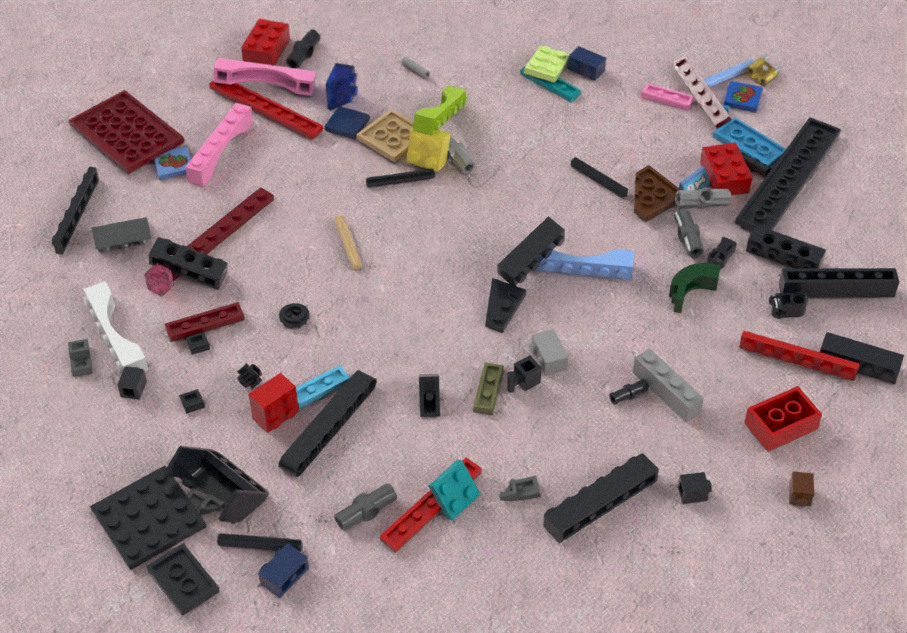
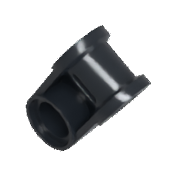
M776 293L769 297V304L772 305L771 313L774 318L804 316L808 301L804 293Z

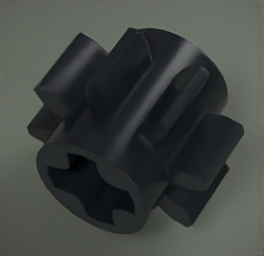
M246 363L237 371L240 374L237 379L245 388L251 386L253 389L262 381L260 378L262 372L255 364L249 366Z

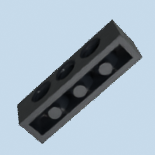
M756 225L748 238L746 252L793 269L820 268L824 261L826 249Z
M158 237L149 252L150 265L219 290L227 274L228 263L224 260L211 257L204 252L195 251L185 245H179L169 239Z

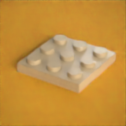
M391 109L357 133V140L395 162L408 152L413 121Z

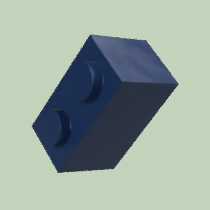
M578 46L568 56L567 69L596 81L606 69V57Z
M287 543L283 548L277 550L274 557L268 563H265L260 568L258 573L260 585L278 598H281L309 569L308 557Z

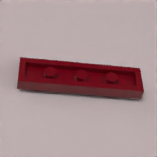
M239 302L165 323V329L170 342L197 333L207 332L244 321L245 318Z

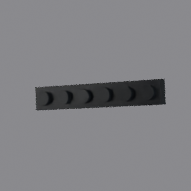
M89 166L87 172L84 173L83 180L78 185L77 192L72 197L71 204L68 210L65 211L64 218L59 223L56 234L52 237V245L55 248L56 254L64 253L98 184L99 177L96 167Z

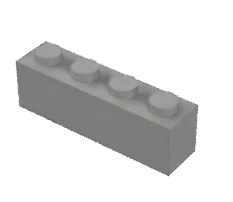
M651 349L635 357L633 373L640 380L646 379L649 388L685 422L690 421L701 413L704 398Z

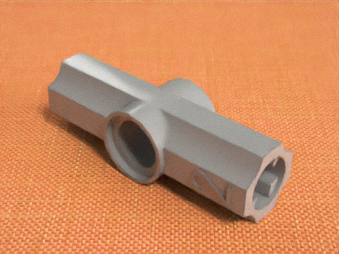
M450 136L447 161L450 163L454 162L462 173H471L475 168L474 161L468 156L464 144L461 142L457 143Z
M707 187L701 190H678L675 201L678 207L696 206L703 208L705 206L729 205L731 192L728 189H710Z

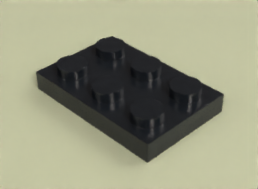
M184 543L146 566L148 573L182 616L220 592L218 585Z

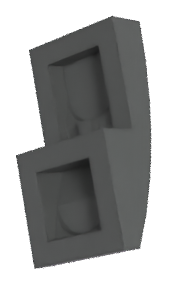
M88 339L68 342L72 376L76 377L93 373Z

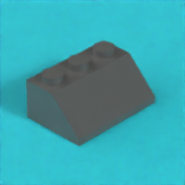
M147 217L91 227L95 247L100 249L101 252L112 250L111 246L119 245V249L130 247L132 242H137V245L146 244L148 239H151Z

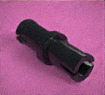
M743 152L741 153L747 167L752 172L756 171L766 177L771 171L772 167L760 162V159L752 158Z
M641 379L633 384H626L623 388L609 394L610 401L616 405L626 399H634L636 395L648 391L649 384L646 379Z

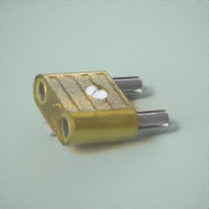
M768 54L758 58L746 69L747 73L753 78L752 80L754 82L757 81L762 86H766L782 69L780 65L774 68L767 62L770 58Z

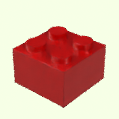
M281 372L248 394L252 419L267 433L278 428L283 422L294 417L299 412L296 386Z

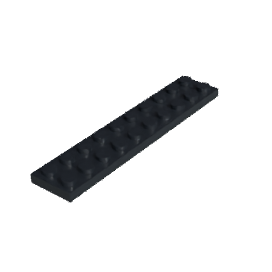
M809 117L738 214L735 224L752 231L756 225L773 230L840 135L841 129Z

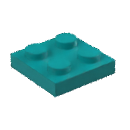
M456 460L428 485L448 520H454L481 494L462 460Z

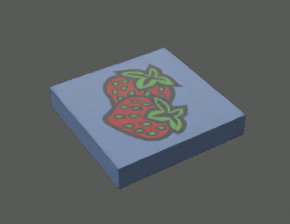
M187 146L171 149L154 159L159 180L187 174L186 166L191 161Z

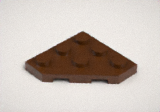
M650 165L636 172L634 213L645 222L651 220L676 204V192L681 189Z

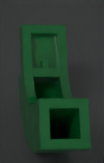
M697 263L678 271L672 279L669 297H672L671 304H675L674 312L681 313L684 297L688 292L695 289L716 291L721 265Z

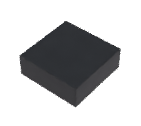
M205 332L186 337L191 355L210 350Z
M198 389L179 395L186 414L205 408Z

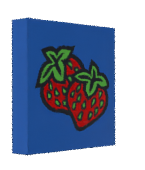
M730 81L724 105L757 112L763 87Z

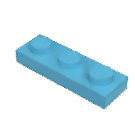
M339 365L296 387L299 409L343 387L350 379L349 375Z

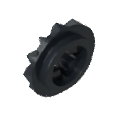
M299 303L288 304L279 312L280 322L285 327L290 326L293 328L298 326L300 328L302 324H307V320L310 319L309 310L306 306Z

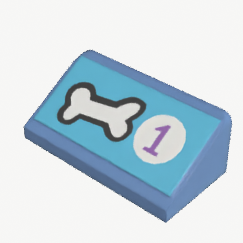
M703 166L680 182L679 188L681 190L708 188L710 180L706 168Z

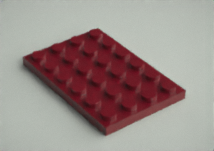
M126 90L69 119L71 127L127 174L132 173L185 142L184 137Z

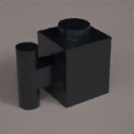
M531 355L514 363V372H508V392H514L516 385L527 391L541 383L542 367Z

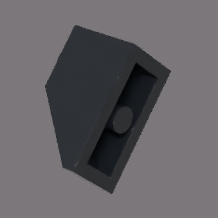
M419 374L420 417L440 416L439 374Z

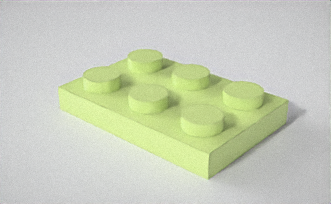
M540 46L525 66L524 73L555 83L568 64V56L570 54L551 49L548 46Z

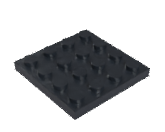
M166 466L155 470L90 506L92 513L129 570L136 568L207 527L205 521L174 477L163 475L167 468Z

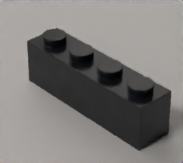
M548 216L497 265V274L512 286H516L518 283L521 284L531 270L535 271L540 262L551 255L552 250L556 246L559 247L563 244L565 229Z
M826 332L820 349L821 353L859 363L857 371L859 374L892 384L896 383L904 358L903 354Z

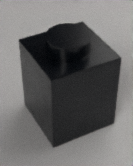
M124 367L117 384L120 397L140 400L147 383L144 369Z
M705 472L680 475L678 490L682 504L705 502L708 500L709 492H712L711 481L707 480Z

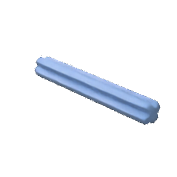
M750 59L705 78L704 81L710 88L747 72L748 68L756 61Z

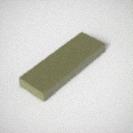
M484 363L473 412L493 415L504 365Z

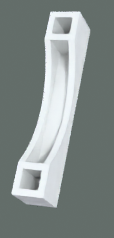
M104 281L85 288L86 297H83L86 308H91L89 310L93 321L97 320L95 323L99 333L104 334L102 339L105 346H110L108 350L111 358L117 360L115 364L118 372H123L124 367H138L148 371L146 358L139 345L121 337L110 324L115 304L107 283Z

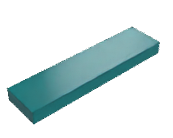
M525 67L520 70L522 76L570 103L581 95L582 90L559 77L554 83L525 74Z

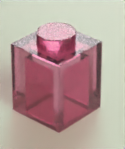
M156 263L144 274L148 290L161 297L174 286L171 270L159 263Z

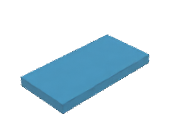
M736 117L713 132L712 136L722 144L736 142L741 153L743 152L752 158H758L760 162L770 167L776 164L786 150L783 146Z

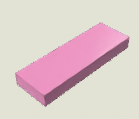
M649 83L646 84L641 94V98L689 111L694 101V96Z

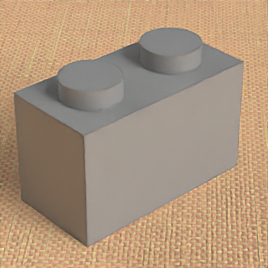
M555 330L532 334V343L529 344L532 354H535L536 362L542 367L544 375L567 370L568 356Z

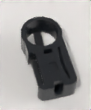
M722 237L719 245L709 253L707 263L721 265L720 269L724 268L729 258L735 252L737 243Z

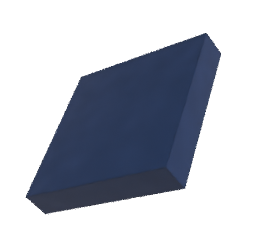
M339 106L324 126V129L327 132L355 140L357 133L370 120V114Z

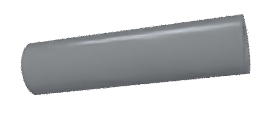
M408 57L402 59L403 65L425 79L429 77L430 72Z

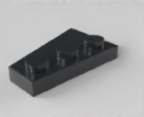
M492 278L485 327L503 333L525 298L526 289Z

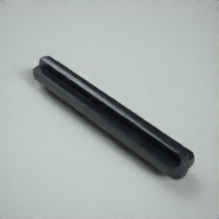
M574 157L570 161V165L617 195L625 197L628 194V188L579 158Z
M434 169L367 177L366 186L375 187L433 179L435 172Z
M219 533L217 537L218 546L279 550L289 543L301 552L303 546L301 539Z

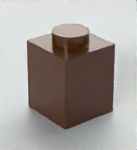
M792 471L789 481V504L811 506L814 497V473Z

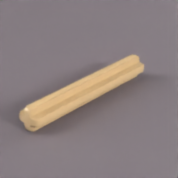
M342 215L336 216L335 223L352 269H361L362 262L345 218Z

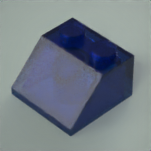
M335 63L326 82L328 110L351 103L354 96H357L358 86H356L357 73H355V66Z

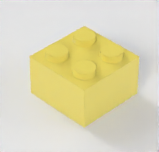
M411 129L406 162L427 169H434V171L438 172L446 166L451 133L439 130L433 135H428Z

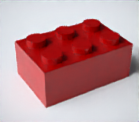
M258 19L241 47L243 61L275 66L290 41L289 24Z
M736 142L702 147L700 164L706 168L711 189H728L731 192V196L750 193L753 177Z
M796 386L748 407L744 423L766 451L769 452L818 430L822 413L800 387Z

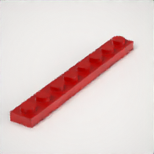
M214 80L209 83L210 89L242 105L249 106L252 110L312 140L323 131V125L238 83L223 84L216 83Z

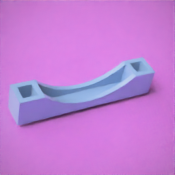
M615 249L605 254L586 257L567 255L552 250L551 255L547 259L544 258L535 271L631 280L634 251Z

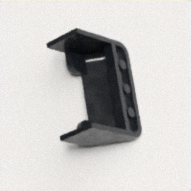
M180 445L163 473L167 477L180 478L182 480L181 483L188 488L199 487L208 495L211 494L225 502L224 509L218 518L221 522L235 524L236 522L243 521L264 503L269 495V492L221 453L213 449Z

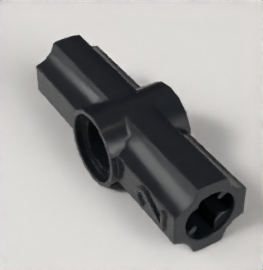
M311 29L301 41L297 40L293 46L292 53L286 59V64L290 68L297 69L306 58H311L314 47L321 39L320 34L316 30Z

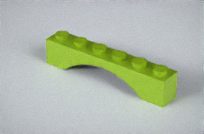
M449 85L445 87L442 91L441 104L439 106L420 109L415 113L412 130L428 135H433L436 131H439L463 106H466L468 96H466L467 90Z

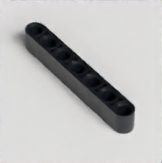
M357 370L282 455L279 461V468L295 477H299L372 393L377 379Z

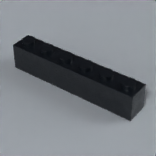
M896 268L782 269L779 280L780 293L801 292L807 298L895 297L899 285Z
M644 453L631 457L627 463L615 467L611 473L604 477H599L590 486L583 487L576 495L567 497L560 505L548 509L544 514L543 527L560 544L657 482L659 468Z

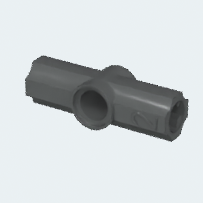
M679 209L674 214L678 227L679 241L683 242L688 256L698 258L704 252L700 240L699 226L694 224L690 211Z
M386 483L369 494L361 493L356 496L351 505L334 515V519L339 528L346 531L362 520L370 521L375 518L380 509L397 499V494L391 484Z

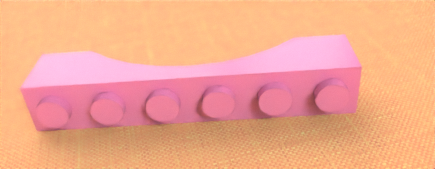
M218 58L214 66V82L223 84L266 82L285 87L296 94L312 96L316 85V71Z
M235 103L187 164L186 172L189 183L202 187L206 185L212 177L217 161L229 141L240 133H246L252 125L251 107Z

